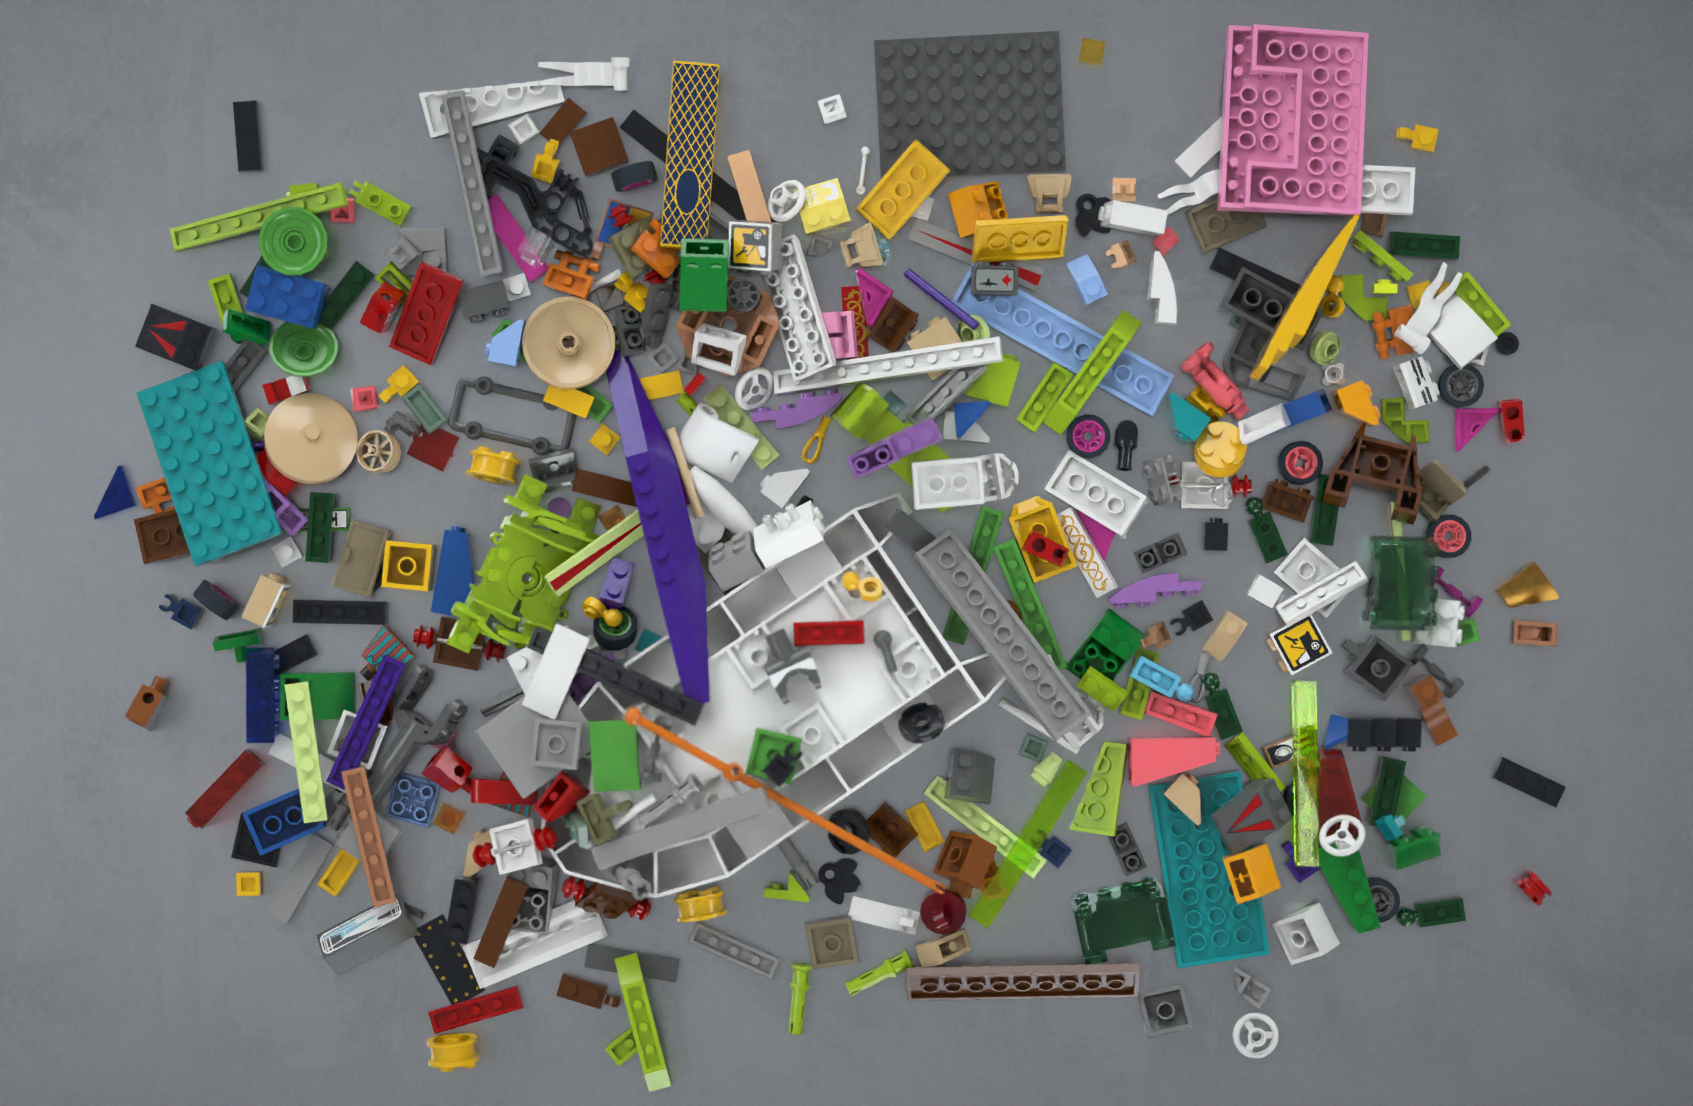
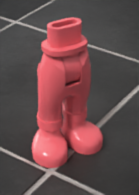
M1208 341L1190 355L1180 367L1186 373L1194 376L1195 382H1198L1218 406L1224 408L1228 414L1232 413L1239 420L1250 409L1244 403L1245 398L1242 397L1240 399L1242 394L1238 387L1213 360H1210L1209 355L1213 351L1214 346Z

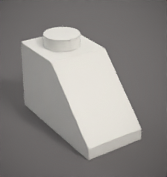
M950 407V411H945L943 439L989 443L988 435L976 421L958 439L955 431L954 407Z
M808 469L774 473L772 477L767 475L760 484L763 488L760 492L783 509L810 474V471Z

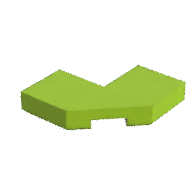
M1364 274L1339 275L1344 281V288L1340 292V297L1363 321H1374L1373 313L1382 312L1383 319H1388L1387 297H1364Z
M1404 398L1380 399L1381 422L1405 444H1409L1412 435H1415L1416 443H1430L1429 420L1405 421Z

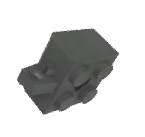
M1375 635L1366 644L1362 642L1358 646L1348 639L1343 646L1352 654L1349 659L1353 661L1345 672L1383 701L1387 700L1413 666V663ZM1380 662H1382L1383 664L1381 668L1383 669V672H1377L1376 674V668L1374 666L1376 663L1380 664Z

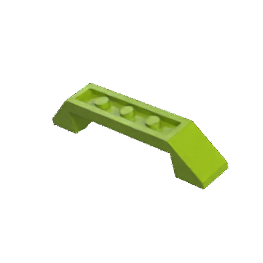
M1124 309L1121 311L1087 361L1042 421L1045 425L1059 435L1064 432L1141 325V321Z
M633 953L614 958L649 1092L670 1087L672 1084L661 1049L638 955Z

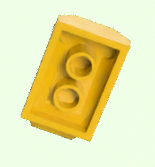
M1035 496L1013 505L1012 513L1008 519L1020 550L1029 532L1032 530L1069 549L1062 567L1021 550L1033 583L1046 580L1077 567L1052 501L1049 502L1039 496Z

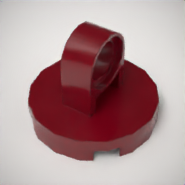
M940 889L944 894L932 891L926 895L921 904L920 915L922 922L934 933L942 935L954 933L965 922L967 912L965 901L958 893L947 891L948 889Z

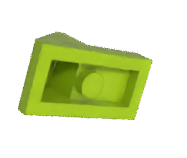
M791 870L788 888H783L784 884L770 883L769 886L764 887L763 897L808 903L810 901V895Z

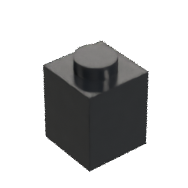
M1209 518V522H1203L1202 550L1227 551L1228 523H1223V518Z

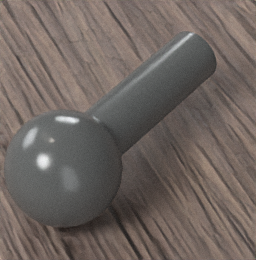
M880 630L874 635V644L881 648L889 673H894L898 669L890 648L892 636L888 631Z

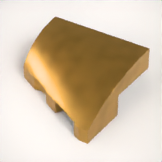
M1532 562L1517 575L1512 576L1495 589L1508 608L1559 598L1554 587L1536 562Z

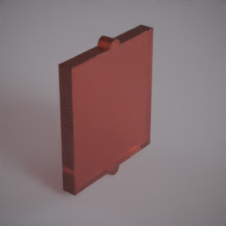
M420 425L416 435L412 436L413 441L406 454L443 472L449 458L454 456L452 452L459 437L441 428H438L429 435L424 427Z

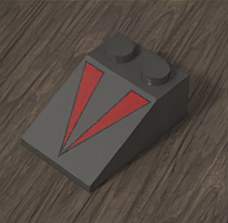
M1274 778L1254 779L1211 815L1230 855H1235L1274 833L1293 818Z

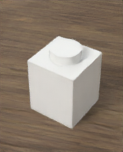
M1257 574L1246 595L1272 609L1274 605L1277 606L1281 603L1284 594H1282L1284 588Z

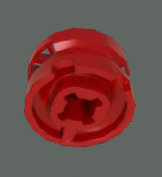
M1529 870L1527 873L1530 877H1525L1523 880L1519 879L1516 884L1537 906H1540L1543 903L1542 900L1545 898V894L1551 896L1552 892Z

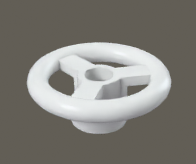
M789 180L772 190L767 205L771 219L777 222L787 221L800 211L806 197V191L801 182ZM795 187L798 191L792 194L787 188ZM797 200L795 206L786 213L787 208L792 202ZM775 204L780 207L777 214L774 211Z
M761 367L747 371L740 378L735 389L737 404L747 411H753L765 405L774 389L772 374L767 369ZM758 374L765 376L767 388L761 387L758 383ZM763 395L759 401L753 404L746 403L752 396Z
M1338 815L1330 818L1324 823L1319 833V841L1322 848L1334 856L1353 854L1363 845L1365 840L1363 824L1360 820L1350 815ZM1342 822L1340 829L1335 834L1326 837L1331 826ZM1350 823L1358 829L1357 841L1353 839L1352 834L1348 831ZM1335 842L1338 849L1331 847L1329 844Z
M1248 1013L1242 1016L1234 1026V1045L1246 1057L1256 1059L1265 1057L1275 1049L1278 1043L1279 1032L1277 1025L1269 1016L1263 1013ZM1258 1019L1268 1024L1271 1031H1264L1259 1027H1254L1250 1020ZM1243 1025L1249 1031L1246 1047L1240 1041V1030ZM1255 1032L1260 1033V1037L1257 1040L1252 1039V1035ZM1272 1038L1270 1044L1264 1050L1252 1051L1254 1046H1262L1266 1039Z

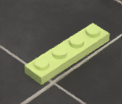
M721 384L703 398L717 412L721 421L759 439L750 456L762 470L780 456Z

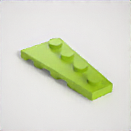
M1104 741L1093 768V774L1087 783L1085 794L1079 803L1076 811L1077 814L1069 830L1116 837L1129 745Z

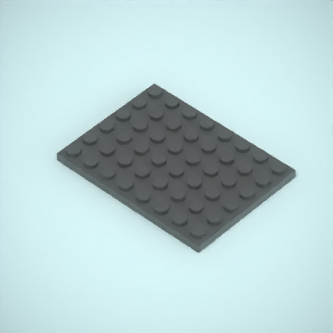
M1059 31L874 40L881 179L916 139L951 170L946 177L1066 170Z

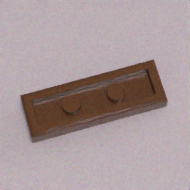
M581 469L576 470L571 491L637 507L631 482Z

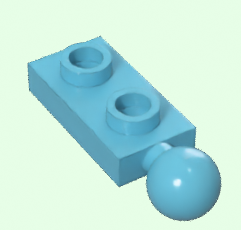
M1141 655L1129 674L1130 677L1169 698L1172 697L1174 692L1182 702H1189L1194 697V689L1191 685H1179L1182 677Z

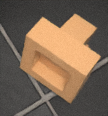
M1113 178L1112 201L1136 202V178Z
M1128 240L1111 246L1106 252V256L1114 254L1117 260L1111 264L1112 268H1121L1137 261Z

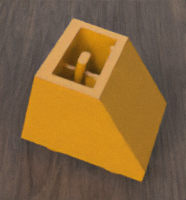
M998 181L967 186L948 193L960 238L974 236L975 221L1008 219Z
M1362 380L1331 392L1339 414L1358 423H1366L1367 427L1379 424L1378 419L1381 416L1377 406H1373L1370 397L1373 395L1368 383L1364 384Z
M1267 843L1242 850L1235 855L1229 854L1222 857L1237 904L1259 898L1281 888Z

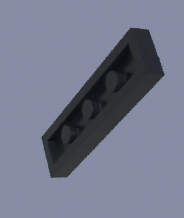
M1220 247L1209 268L1216 273L1235 280L1241 268L1244 267L1292 294H1295L1300 287V284Z
M293 600V623L386 625L387 602Z

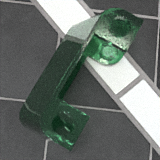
M1371 536V559L1375 560L1374 606H1370L1369 630L1432 631L1433 626H1437L1438 616L1437 612H1434V603L1438 601V590L1434 589V584L1439 574L1438 566H1435V556L1439 555V543L1435 542L1434 538Z
M1147 877L1142 881L1134 883L1125 882L1112 888L1103 887L1095 892L1077 893L1070 901L1082 956L1086 965L1107 962L1108 959L1105 952L1107 950L1150 941L1153 951L1176 946L1166 895L1161 882L1154 877ZM1161 940H1167L1166 942L1158 943ZM1100 955L1096 958H1090L1091 956Z

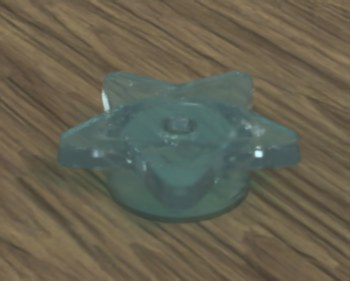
M877 232L875 236L883 262H885L886 256L891 254L886 236L879 238Z

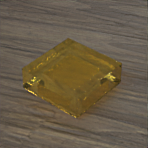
M1082 38L1078 61L1101 66L1105 42Z

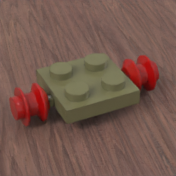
M621 204L611 209L612 215L608 216V218H614L616 221L613 227H622L623 230L612 235L608 240L629 278L631 279L646 271V273H649L644 276L643 281H649L650 284H664L668 278H662L656 270H653L649 264L631 250V247L643 231L647 230L651 234L655 232L649 226L651 222L649 217L647 216L631 225V223H628L632 221L633 215L626 213L628 206L624 208Z

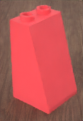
M1212 736L1128 737L1129 784L1131 786L1142 785L1216 762V756H1220V743Z

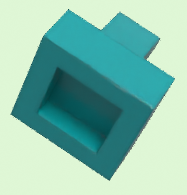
M1390 814L1381 816L1374 822L1385 839L1389 841L1403 835L1400 827L1406 823V820L1402 814L1398 817L1397 815L1392 817Z

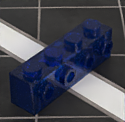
M246 647V743H275V735H279V721H275V713H279V699H274V691H279V677H274V669H279V655H274V647Z

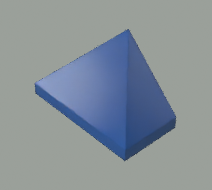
M990 402L954 403L955 431L958 439L965 434L990 406Z
M1331 714L1322 743L1325 750L1347 740V718Z

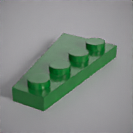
M1335 843L1329 844L1331 847L1338 849ZM1322 847L1311 849L1310 851L1356 932L1360 934L1381 928L1359 849L1347 856L1331 855Z

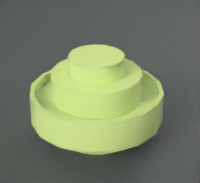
M970 315L979 322V326L975 330H972L960 320L957 332L962 342L989 338V327L980 316Z
M1329 330L1318 333L1310 346L1312 360L1321 365L1332 363L1340 351L1341 341L1339 336Z

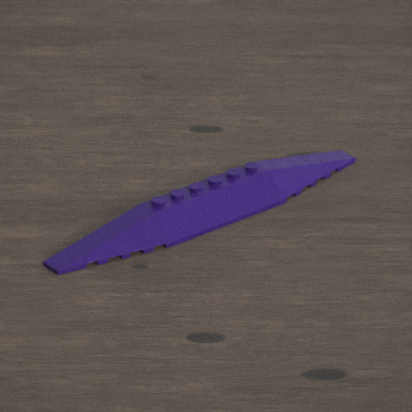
M621 349L614 351L613 359L606 370L683 694L700 702L708 703L710 702L706 583L674 452L629 357H623Z

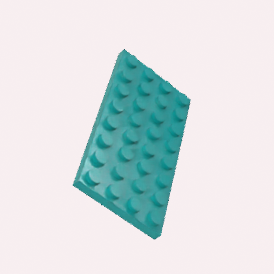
M218 361L197 369V371L189 372L136 393L194 566H200L283 534L224 361Z
M1234 771L1196 777L1199 781L1197 786L1200 788L1201 823L1198 826L1163 794L1173 781L1148 785L1178 969L1270 955L1261 897L1237 904L1222 858L1230 853L1211 817L1215 811L1243 789L1241 772Z

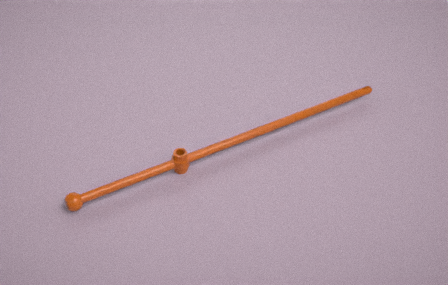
M630 707L626 711L624 720L627 724L632 726L638 724L722 771L724 779L728 782L739 781L754 790L764 786L767 796L771 800L933 891L944 894L942 890L935 887L946 890L942 884L744 774L741 765L738 763L727 764L643 717L641 711L636 707Z

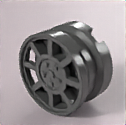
M741 278L730 284L727 290V299L735 310L748 312L757 306L760 292L753 281Z

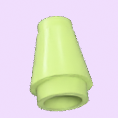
M1052 752L1050 756L1032 770L1033 773L1030 777L1037 784L1045 788L1047 784H1051L1063 760Z

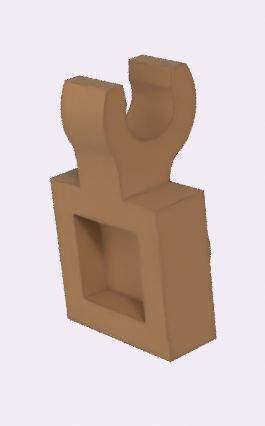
M1163 621L1149 627L1148 636L1140 640L1143 648L1153 644L1156 650L1172 643Z

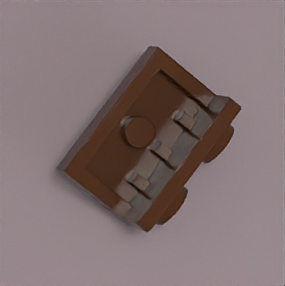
M890 297L866 336L894 353L903 346L905 342L904 337L908 331L913 330L916 326L919 314L894 297Z
M1277 478L1275 482L1269 481L1262 498L1263 509L1304 523L1311 502L1315 497L1309 495L1311 490L1297 486L1296 490L1288 487V482Z
M886 802L866 820L870 830L869 838L878 843L883 852L894 858L919 834Z

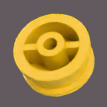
M1227 422L1210 423L1206 425L1196 440L1194 459L1197 466L1207 475L1217 478L1228 477L1238 472L1242 467L1247 444H1242L1239 428Z
M478 446L477 450H471L470 456L473 458L470 469L466 470V475L493 484L516 485V480L513 479L516 467H519L521 462L515 459L513 453L500 451V454L491 452L490 448Z
M711 886L700 891L689 889L683 893L676 894L677 897L673 898L674 903H678L680 915L677 917V922L703 921L727 914V909H723L721 899L724 890H720L719 886Z
M448 1033L427 1039L426 1044L431 1049V1058L428 1059V1065L440 1068L441 1072H451L456 1067H475L476 1062L479 1061V1055L475 1053L474 1044L478 1041L477 1035L473 1033Z

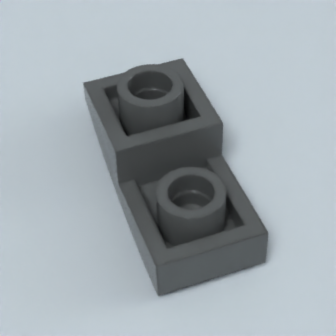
M631 305L616 307V331L623 357L644 353L646 347L639 330L642 324L639 312Z
M1179 533L1133 552L1142 574L1187 555Z
M1127 822L1117 826L1116 837L1108 836L1127 877L1147 868Z

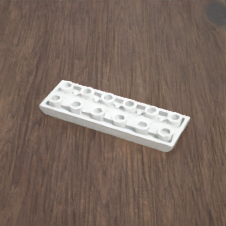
M793 234L782 239L781 269L772 271V275H762L780 323L778 329L794 382L834 367L836 359L800 241Z
M572 900L553 908L547 935L511 930L495 968L473 959L481 939L462 947L480 989L598 941L608 936V933L599 913L585 912L582 908L575 907V901Z

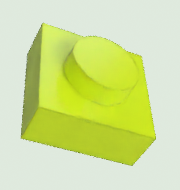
M1379 279L1377 283L1371 285V294L1395 295L1398 291V284H1391L1392 280Z

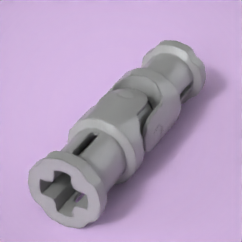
M629 861L608 867L610 873L627 890H631L634 898L641 900L651 892L650 883L642 879L640 872L634 869Z

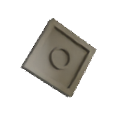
M851 916L805 924L813 970L859 963Z

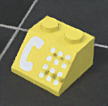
M838 178L805 187V202L799 213L806 236L851 223Z

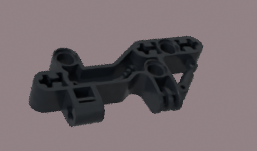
M499 134L488 153L477 148L479 159L484 161L483 165H481L484 183L488 186V199L492 197L498 185L503 186L519 196L533 228L539 234L581 257L591 255L594 243L589 235L592 233V229L589 227L587 220L589 215L584 194L576 188L579 178L572 179L571 174L565 175L563 174L564 170L560 169L550 187L546 191H540L536 182L531 177L511 167L520 145ZM556 186L560 187L559 191L561 192L567 191L565 197H562L558 192H554ZM552 197L560 199V205L556 209H551L548 206V201ZM570 198L575 199L580 220H583L585 227L583 232L560 221V216ZM546 218V222L554 227L551 235H549L551 230L547 227L542 226L539 229L540 225L537 223L539 219L543 220ZM562 228L568 229V238L562 241L559 240L557 232ZM574 234H577L575 239L582 243L587 240L586 244L589 246L587 250L582 249V251H579L580 247L572 242Z

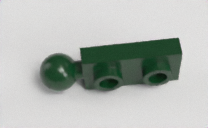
M1250 497L1245 503V508L1254 518L1248 520V523L1265 563H1270L1288 555L1271 513L1263 514L1262 500L1259 497Z
M1212 672L1204 675L1202 683L1211 694L1204 696L1209 710L1218 714L1215 726L1220 739L1223 740L1243 732L1227 689L1219 691V676Z
M1462 897L1415 904L1416 911L1413 912L1409 908H1403L1397 914L1399 924L1405 927L1411 926L1417 920L1420 928L1466 921Z

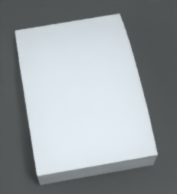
M1154 251L1151 254L1147 301H1156L1154 325L1173 326L1177 323L1174 284L1161 253Z
M1455 293L1443 304L1438 321L1428 333L1432 341L1444 354H1447L1459 370L1492 345L1498 338L1482 319Z

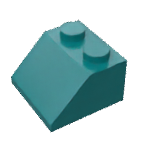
M1174 392L1169 393L1166 399L1171 427L1176 432L1174 436L1185 444L1195 442L1211 418Z

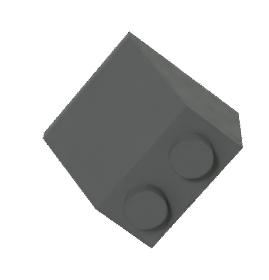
M954 748L949 753L945 799L990 805L995 758L976 751Z

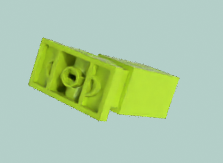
M858 383L830 415L834 421L840 424L858 440L862 437L869 444L912 425L906 420L901 422L887 409L890 404L879 396L873 388L864 383ZM932 444L906 455L887 466L913 488L911 462L951 458L935 444ZM940 507L936 509L943 513L945 510L949 511L952 507Z

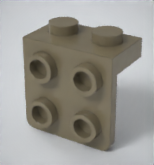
M1433 460L1419 470L1420 487L1422 489L1419 510L1431 522H1434L1451 504L1465 496L1468 491L1464 484L1448 471L1447 467L1438 460Z

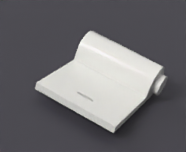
M702 403L698 404L678 436L686 462L694 466L696 465L730 483L734 481L759 442L758 438L719 420L717 412L712 407Z

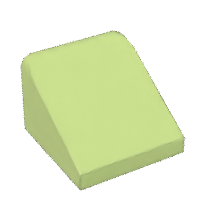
M258 407L245 420L249 436L256 442H260L264 438V430L269 418Z

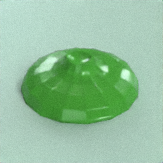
M285 207L273 212L263 223L259 233V249L265 262L275 271L285 275H302L313 270L323 260L327 250V232L322 221L311 211L301 207Z
M320 321L317 330L285 322L274 331L270 339L269 353L274 364L283 372L296 377H311L322 373L333 364L338 354V341L334 332Z

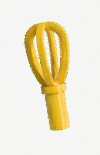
M826 416L822 417L817 430L814 431V435L809 439L802 451L801 458L804 462L812 464L817 460L822 448L825 432L832 419ZM818 438V446L814 457L807 459V450L812 442Z

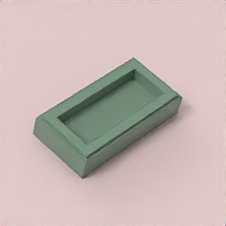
M420 384L401 397L429 435L448 422Z

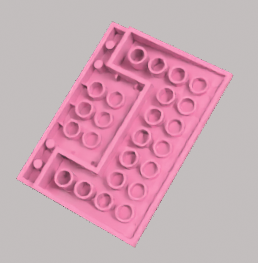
M1254 24L1252 27L1228 26L1225 40L1217 211L1361 215L1369 33Z

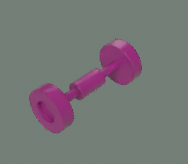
M1437 566L1424 584L1431 588L1438 582L1445 588L1444 591L1456 600L1460 599L1467 604L1465 615L1468 618L1471 617L1479 608L1483 599L1476 595L1469 601L1462 595L1463 593L1451 583L1447 584L1440 579L1444 569Z

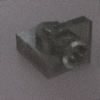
M399 411L389 416L384 428L385 431L392 435H395L400 429L410 437L412 434L421 437L425 429Z

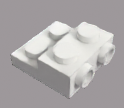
M1414 597L1410 643L1457 648V643L1462 642L1463 630L1459 629V622L1464 620L1465 606H1461L1462 601Z

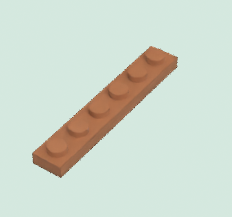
M365 766L341 771L373 907L396 902V897Z

